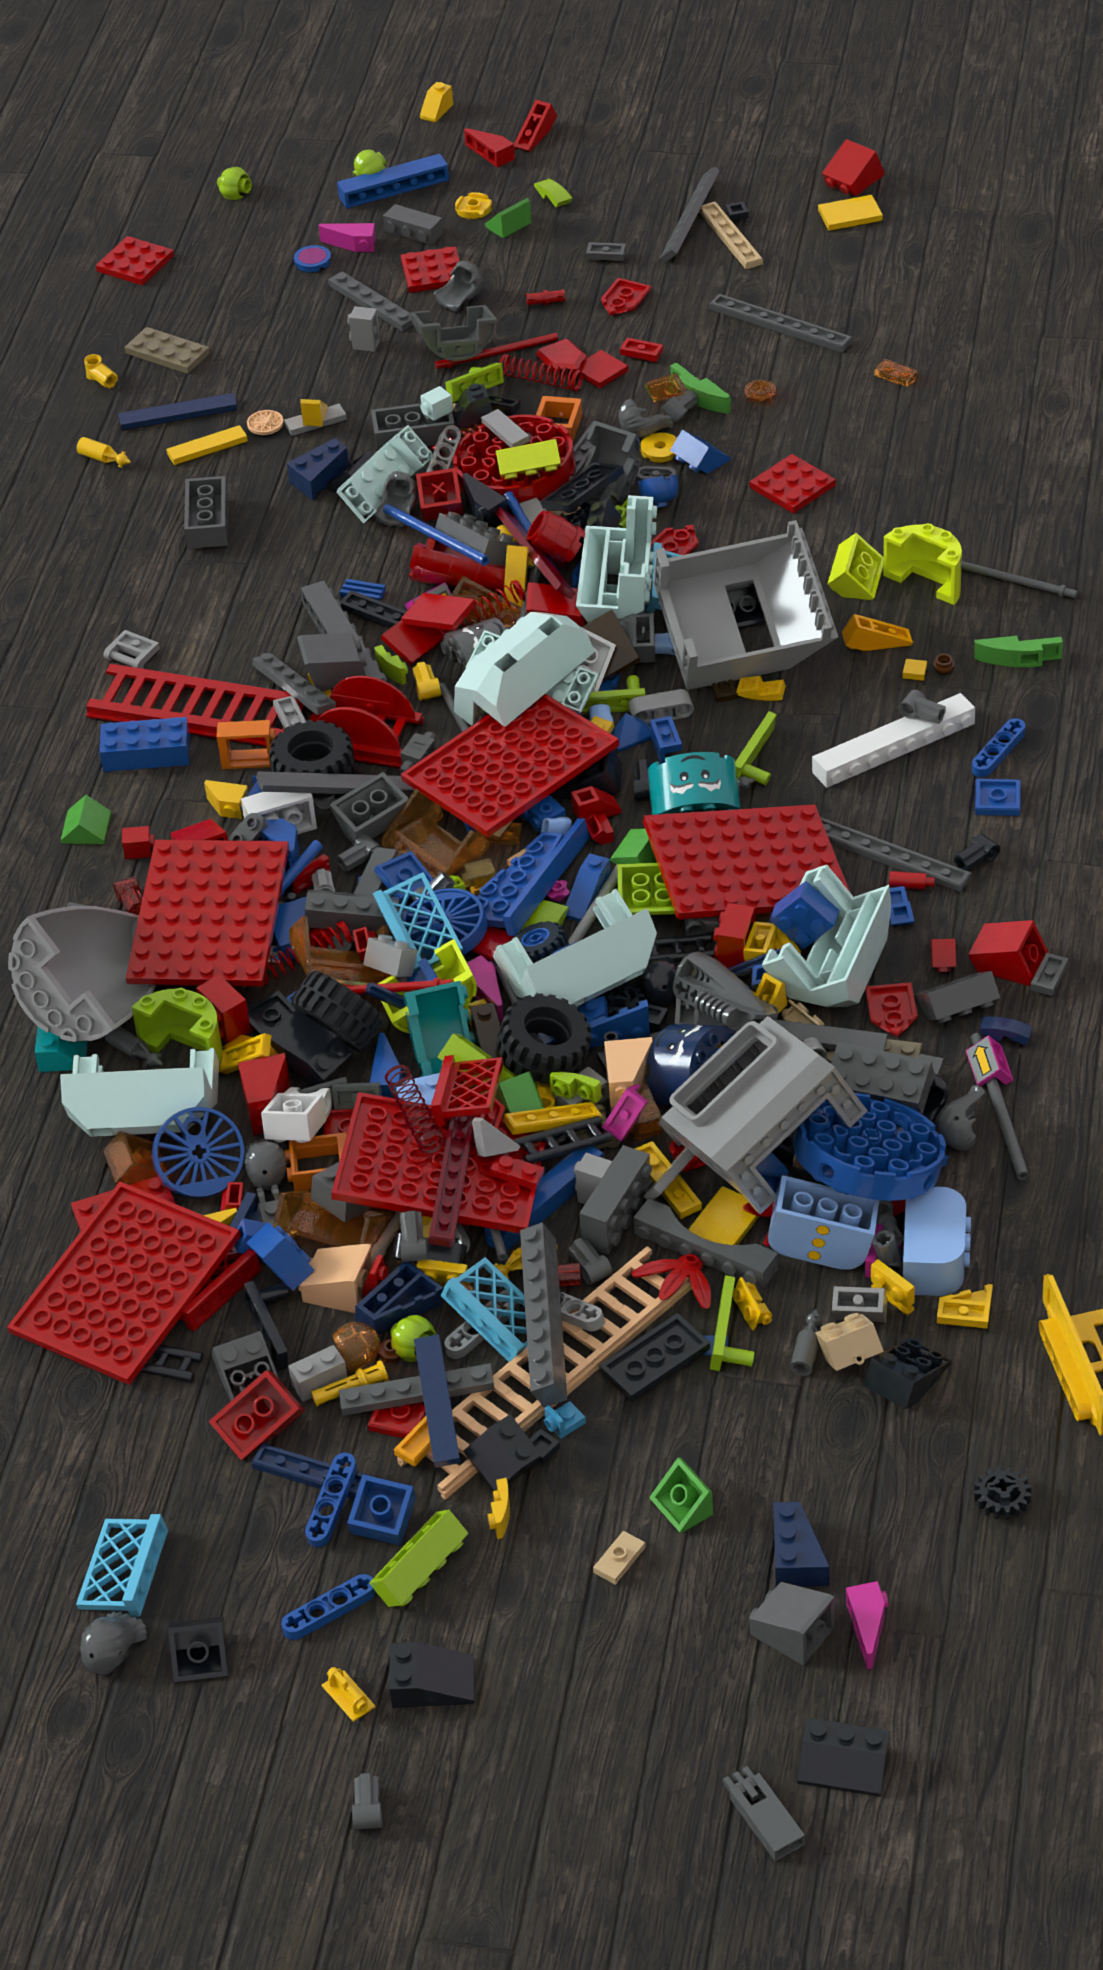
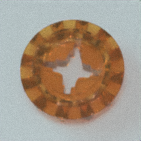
M767 380L752 381L744 389L745 397L749 398L750 401L766 402L767 399L771 400L776 395L775 385Z

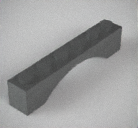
M650 1198L634 1216V1233L639 1237L676 1251L683 1256L686 1254L696 1255L704 1265L718 1269L729 1276L739 1279L743 1277L744 1281L750 1282L762 1289L766 1287L778 1270L777 1252L758 1244L727 1245L703 1239L685 1228L674 1216L669 1206Z

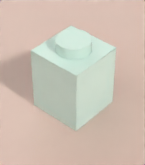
M440 386L421 395L420 408L422 413L434 421L452 412V395Z

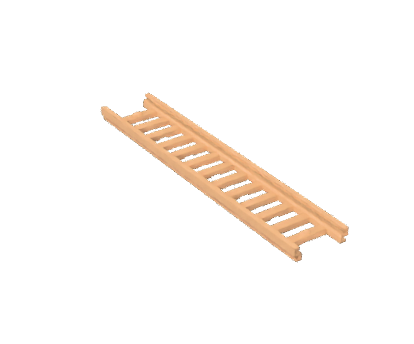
M645 1247L582 1300L592 1305L600 1301L627 1320L628 1323L620 1329L605 1318V1324L600 1329L611 1336V1338L603 1344L592 1335L583 1331L582 1328L562 1320V1331H566L594 1351L585 1359L563 1343L564 1358L576 1366L571 1372L566 1373L567 1395L596 1372L601 1363L618 1353L692 1289L689 1277H687L675 1294L665 1301L660 1300L659 1297L654 1299L626 1279L632 1271L642 1266L650 1258L652 1249ZM657 1274L641 1277L659 1290L665 1280ZM618 1287L646 1308L637 1314L626 1305L620 1303L609 1292ZM580 1309L573 1310L570 1314L578 1312ZM528 1347L493 1375L495 1389L472 1393L452 1410L454 1423L458 1421L479 1437L487 1428L467 1414L474 1406L478 1407L496 1422L508 1416L485 1398L492 1391H495L523 1412L515 1420L524 1432L545 1415L544 1407L538 1400L531 1404L503 1383L508 1377L513 1376L530 1389L529 1373L521 1368L528 1361ZM456 1435L458 1450L467 1457L463 1451L470 1444ZM431 1449V1450L426 1454V1457H428L430 1460L433 1461V1455H432V1449ZM397 1457L398 1464L403 1467L407 1462ZM469 1459L460 1466L453 1464L441 1467L450 1474L437 1485L441 1497L446 1500L478 1473Z

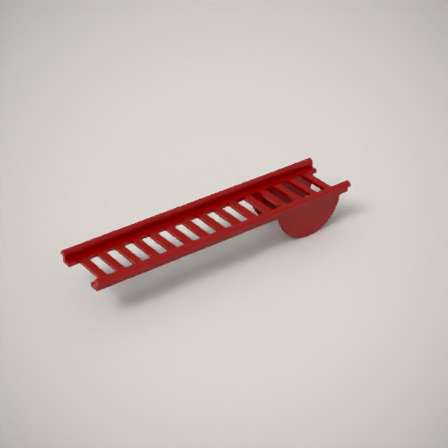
M110 664L106 674L116 677L102 700L90 698L86 705V717L112 722L187 717L190 734L217 738L218 722H234L232 720L245 696L255 699L243 721H254L264 700L274 701L292 695L286 691ZM352 676L343 679L336 684L330 694V698L336 702V708L320 715L313 712L309 720H313V722L321 720L327 724L333 723L337 728H342L351 738L354 761L400 768L402 764L400 753L403 749L400 748L398 739L406 722L423 725L424 717L422 713L414 712L406 696L396 687L381 679L370 676ZM125 678L135 679L122 703L112 702ZM145 681L155 682L142 707L132 705ZM164 685H175L162 710L153 709L152 707ZM184 688H195L182 713L172 712ZM204 691H214L203 715H192ZM224 694L235 695L222 720L212 718ZM295 698V700H296V702H297V704H298V706H299V708H300V710H301V712H302L303 709H304V707H305V705H303L301 702H299V701ZM272 706L265 720H270L271 729H275L277 736L279 732L283 733L284 727L283 729L272 728L278 717ZM386 719L396 720L393 729L385 723ZM265 737L229 739V741L266 746Z

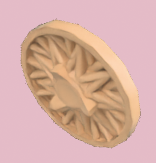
M273 410L258 411L247 420L248 430L257 435L273 434L279 431L284 424L282 415Z

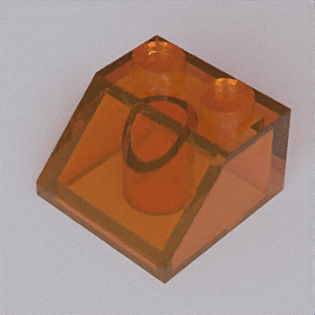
M123 1131L117 1133L103 1150L116 1184L123 1182L131 1185L158 1176L152 1159L154 1142ZM158 1148V1158H162V1154L160 1152V1149ZM165 1162L159 1163L163 1173L168 1171Z

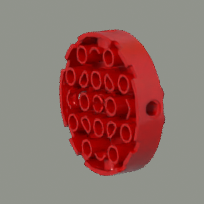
M513 415L507 417L529 435L530 441L524 445L556 439L561 466L557 467L558 470L546 472L544 469L537 471V474L525 476V473L518 474L515 479L505 480V477L501 478L496 450L511 447L484 424L478 426L479 430L473 434L468 433L458 443L453 456V465L457 469L460 491L463 495H465L463 474L467 473L503 497L506 492H513L519 504L533 498L541 501L566 483L570 476L574 475L576 469L575 452L569 431L562 424L557 425L552 419L543 416Z

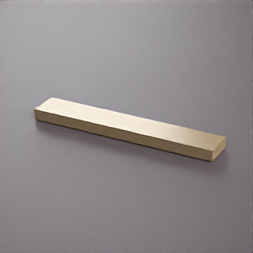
M716 202L701 206L699 213L745 269L763 265V258Z

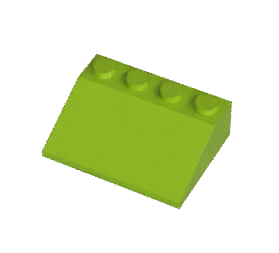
M657 863L617 864L618 892L632 915L646 908L650 915L675 914Z

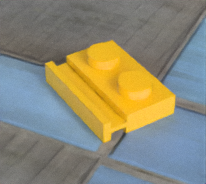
M877 1259L871 1264V1281L873 1283L871 1288H884L888 1298L887 1301L906 1315H909L914 1311L912 1304H914L915 1286Z
M435 1260L418 1261L416 1266L442 1287H445L447 1281L451 1278H457L468 1270L465 1264ZM470 1282L461 1283L467 1290H470Z

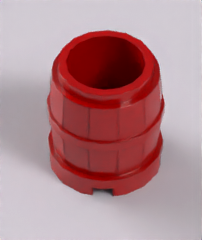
M541 511L528 530L527 540L545 555L556 559L558 563L565 566V561L570 563L582 545L579 540L581 536L585 537V530L577 525L574 526L562 516H558L550 511Z

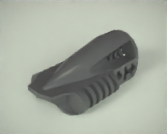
M697 951L690 953L679 964L673 982V992L678 999L695 1007L703 1014L733 1030H740L746 1023L754 1020L761 1023L767 1016L776 1021L778 1009L755 996L744 982L717 959Z

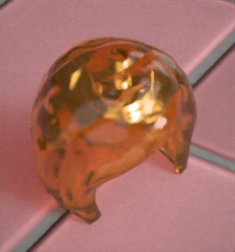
M360 1321L349 1322L339 1327L333 1333V1341L339 1349L350 1373L369 1365L379 1353V1336L376 1330L366 1323Z

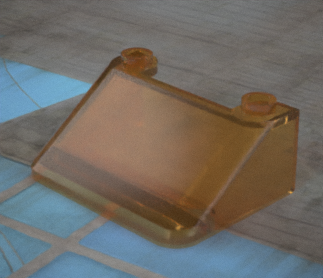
M418 789L414 790L382 837L383 847L397 850L398 856L412 851L433 878L441 871L447 873L448 876L453 875L483 855L492 842L472 830L469 831L462 842L437 824V821L441 820L443 816L442 807L430 800L426 794Z
M302 916L289 929L290 944L306 976L312 971H320L345 986L367 985L368 983L378 984L392 976L363 965L364 961H361L356 947V952L310 947L307 916ZM383 925L375 932L376 938H378L379 934L389 936L388 926Z
M298 1190L280 1194L273 1227L276 1228L279 1225L293 1240L294 1236H302L336 1247L370 1244L373 1247L388 1226L393 1214L372 1207L344 1222L312 1201V1190Z

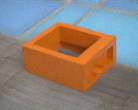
M542 396L536 415L569 419L568 424L562 425L569 431L572 442H574L582 418V400Z
M270 720L218 722L217 742L222 769L271 767L269 750L271 749L272 741L276 737L275 729H271ZM265 737L267 749L231 750L229 739Z
M346 1132L314 1136L305 1143L289 1140V1149L285 1150L286 1162L291 1164V1167L287 1168L288 1182H293L294 1191L312 1189V1176L327 1169L299 1172L298 1159L339 1154L340 1161L347 1136Z

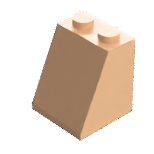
M652 1037L604 1041L611 1112L625 1090L633 1085L638 1084L640 1089L637 1093L642 1097L644 1096L647 1089L646 1077L649 1076L650 1065L646 1064L652 1045Z
M359 1244L317 1249L314 1258H311L312 1260L309 1262L315 1271L299 1285L303 1302L355 1313V1306L363 1299V1285L374 1262L371 1245Z

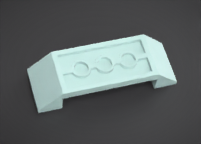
M407 425L338 488L337 493L362 523H365L377 511L376 509L381 503L384 483L389 474L399 471L412 476L431 459L432 452L410 426Z
M484 630L466 668L474 655L480 654L490 642H495L501 636ZM579 666L578 670L570 672L545 694L572 711L581 713L599 674Z

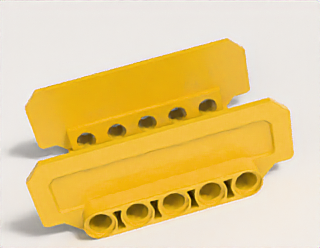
M1044 1275L1043 1303L1047 1310L1048 1319L1039 1321L1041 1338L1077 1421L1089 1419L1091 1424L1096 1426L1099 1435H1103V1391L1095 1373L1103 1371V1345L1094 1327L1103 1325V1309L1070 1316L1053 1275ZM1088 1342L1093 1344L1101 1361L1090 1363L1082 1343Z

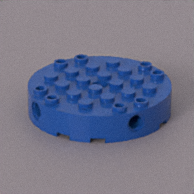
M855 1093L867 1109V1112L851 1128L843 1123L831 1105L825 1100L796 1129L793 1149L797 1160L815 1180L832 1187L834 1191L862 1198L892 1201L915 1199L917 1196L927 1193L938 1181L945 1156L946 1143L944 1137L935 1131V1125L928 1118L906 1105L887 1098L884 1099V1102L870 1099L869 1094Z

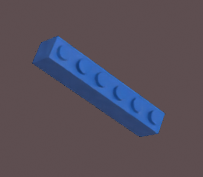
M436 154L385 168L375 174H364L338 181L339 198L347 209L448 181V164L441 154Z

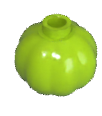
M363 150L354 160L355 171H353V175L356 177L364 174H375L385 169L386 160L380 152L375 153L373 150Z
M231 167L224 170L221 177L217 180L220 193L223 197L230 200L243 198L244 196H240L239 192L249 193L252 187L249 176L240 167Z
M410 1315L395 1323L391 1328V1348L395 1349V1353L404 1361L417 1362L414 1339L436 1335L435 1329L424 1317Z

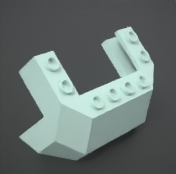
M628 495L626 528L586 526L576 607L588 623L610 610L614 611L618 619L631 614L645 613V604H650L649 591H651L653 565L649 564H652L654 559V552H651L652 535H656V522H652V520L657 516V506H653V497ZM608 574L619 575L618 585L607 584Z
M530 612L525 617H521L512 628L506 629L495 642H490L484 651L473 656L455 685L454 712L471 726L476 723V718L481 714L484 717L489 714L506 727L595 652L587 632L567 616L544 612Z
M824 865L807 871L800 885L807 881L839 909L834 927L815 940L806 961L795 947L788 943L783 945L779 955L773 948L769 949L762 967L768 974L785 983L786 995L790 999L825 1007H848L860 1002L887 941L892 905L890 887L888 885L853 897L830 867Z
M614 889L611 893L596 898L595 903L597 906L592 909L602 924L603 930L535 963H532L517 937L502 946H497L493 958L516 996L522 998L528 995L534 997L535 994L542 993L543 996L551 994L556 995L555 998L568 1000L570 1005L579 1006L644 974L657 934L648 909L646 908L632 915L617 889Z
M209 1048V1051L191 1049L190 1068L103 1072V1066H99L97 1054H92V1057L74 1055L73 1073L60 1074L62 1104L68 1117L90 1137L157 1133L169 1117L181 1110L192 1107L212 1109L217 1104L219 1060L214 1048ZM195 1112L193 1115L201 1119L204 1113ZM188 1114L178 1117L183 1125L189 1119ZM174 1121L166 1127L172 1132H181ZM195 1123L189 1124V1125L187 1126V1130H188L190 1127H192Z

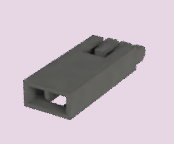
M746 1766L741 1769L745 1777L744 1779L738 1771L732 1774L735 1784L728 1776L722 1779L724 1786L730 1793V1800L774 1861L805 1845L804 1833L760 1773L754 1775L749 1767ZM750 1795L752 1802L759 1799V1802L751 1806L746 1796Z

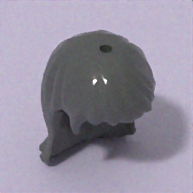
M468 260L458 262L450 273L452 277L449 282L434 292L438 304L454 313L461 309L462 304L477 296L483 286V275L476 264Z
M627 399L619 409L618 418L621 429L637 434L638 438L647 437L663 428L673 427V421L669 415L658 414L642 417L641 413L645 412L646 409L637 407L633 399Z
M395 471L389 474L384 483L381 503L373 514L379 523L389 527L393 525L401 528L407 526L385 514L383 507L386 504H390L410 515L418 500V485L405 472Z
M973 1085L967 1095L945 1105L936 1116L935 1131L938 1134H942L946 1145L953 1149L969 1150L976 1142V1135L972 1131V1125L976 1118L972 1117L975 1116L976 1101L985 1094V1090L979 1085Z
M261 1139L260 1141L255 1140L253 1143L250 1142L245 1147L246 1151L243 1161L250 1182L253 1183L255 1188H262L263 1191L271 1190V1185L277 1184V1187H279L286 1175L287 1162L285 1150H288L287 1145L284 1141L275 1142L271 1139L268 1141Z
M113 1611L111 1614L108 1613L107 1617L94 1620L82 1633L80 1652L85 1668L94 1674L107 1675L124 1661V1655L133 1643L147 1639L146 1625L143 1624L142 1619L131 1618L129 1614H122L121 1611L118 1613Z

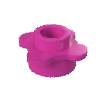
M557 881L549 891L548 898L558 902L569 896L570 891L567 889V881Z

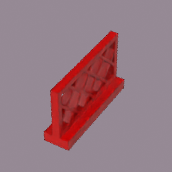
M454 1055L444 1056L431 1103L435 1124L445 1126L447 1118L491 1113L504 1064L503 1058L455 1062Z
M232 1247L223 1259L224 1266L217 1267L212 1274L221 1275L212 1280L211 1275L202 1288L204 1290L183 1309V1314L179 1319L185 1322L188 1329L192 1331L198 1329L242 1289L244 1283L249 1282L262 1270L257 1254L254 1251L248 1249L244 1254L237 1253L235 1247ZM237 1259L233 1264L228 1262V1260Z

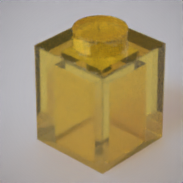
M488 858L464 864L465 873L461 874L465 887H468L470 893L474 895L480 893L479 890L496 875L491 859Z

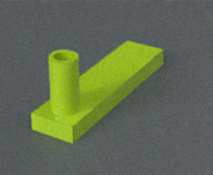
M494 363L483 368L471 367L468 374L445 382L446 391L452 395V402L458 401L463 391L472 384H484L485 388L488 389L504 383L502 363Z
M631 675L627 678V689L591 692L582 710V714H588L589 708L598 704L609 705L611 712L630 711L628 707L630 700L635 697L645 696V688H640L639 678Z
M770 711L767 713L736 760L737 781L740 777L745 776L754 778V781L765 786L769 782L771 773L756 768L751 764L773 732L777 714Z
M725 1275L710 1370L720 1371L722 1361L750 1367L753 1364L754 1351L725 1346L735 1277Z

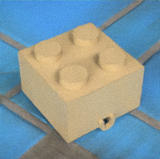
M850 1314L844 1318L845 1321L838 1324L834 1322L828 1323L821 1327V1331L815 1333L826 1362L836 1371L855 1363L860 1365L865 1359L884 1352L874 1324L863 1314ZM857 1357H861L862 1360L857 1361Z

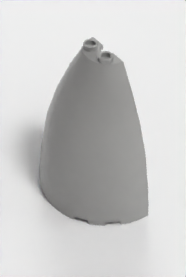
M68 906L28 916L20 924L13 936L12 951L9 953L8 970H11L13 979L12 989L28 1017L45 1032H52L60 1036V1039L72 1042L99 1039L133 1016L131 1007L143 996L151 994L156 985L127 984L125 979L139 915L97 906Z

